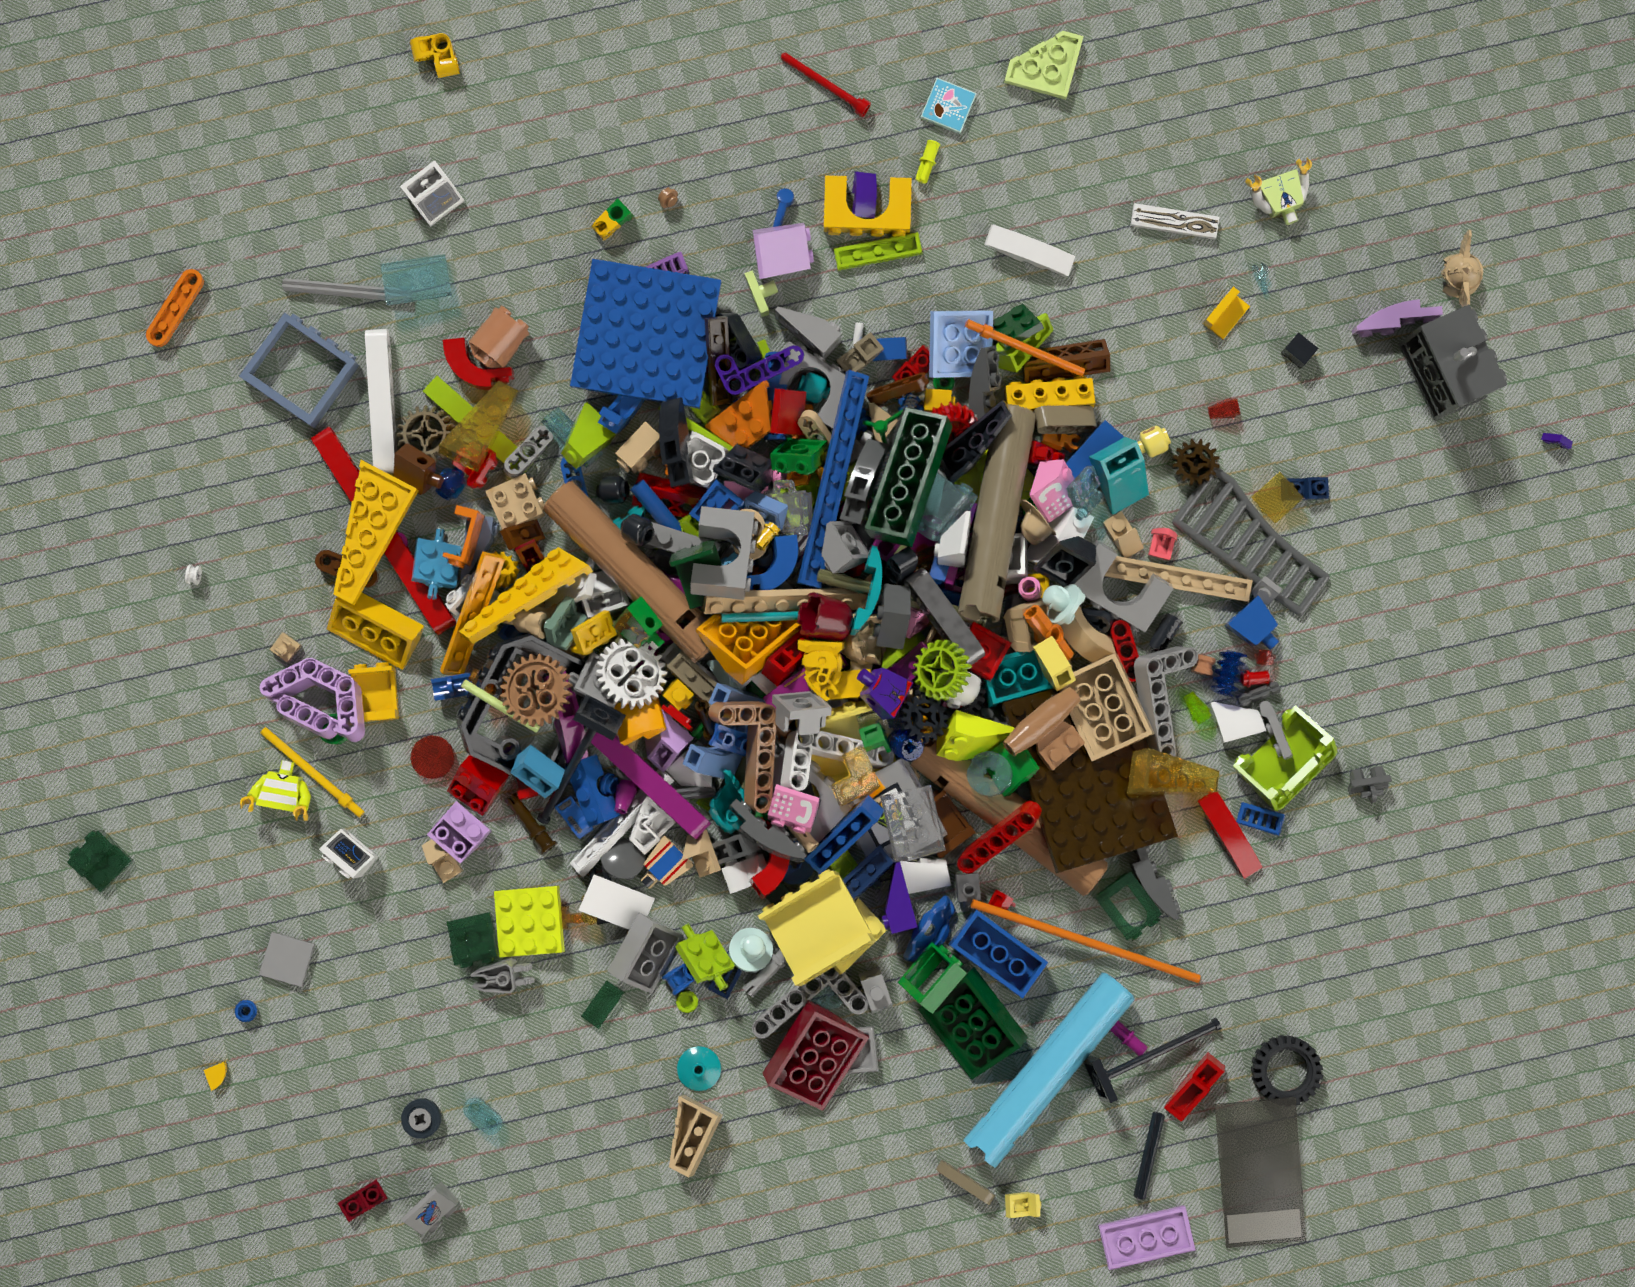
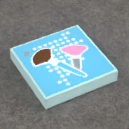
M936 78L920 119L961 134L977 93Z

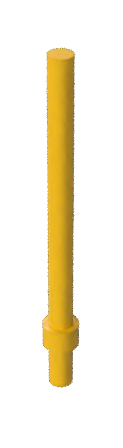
M267 727L262 729L260 732L262 736L338 800V804L343 808L347 807L358 818L365 813L363 809L352 801L353 798L349 794H344Z

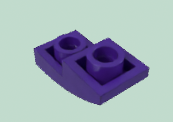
M855 171L852 193H854L852 213L857 217L875 218L877 198L876 174Z

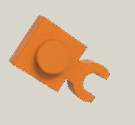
M1042 434L1040 443L1059 451L1064 446L1067 451L1075 453L1078 446L1073 445L1071 441L1078 443L1081 437L1076 434Z

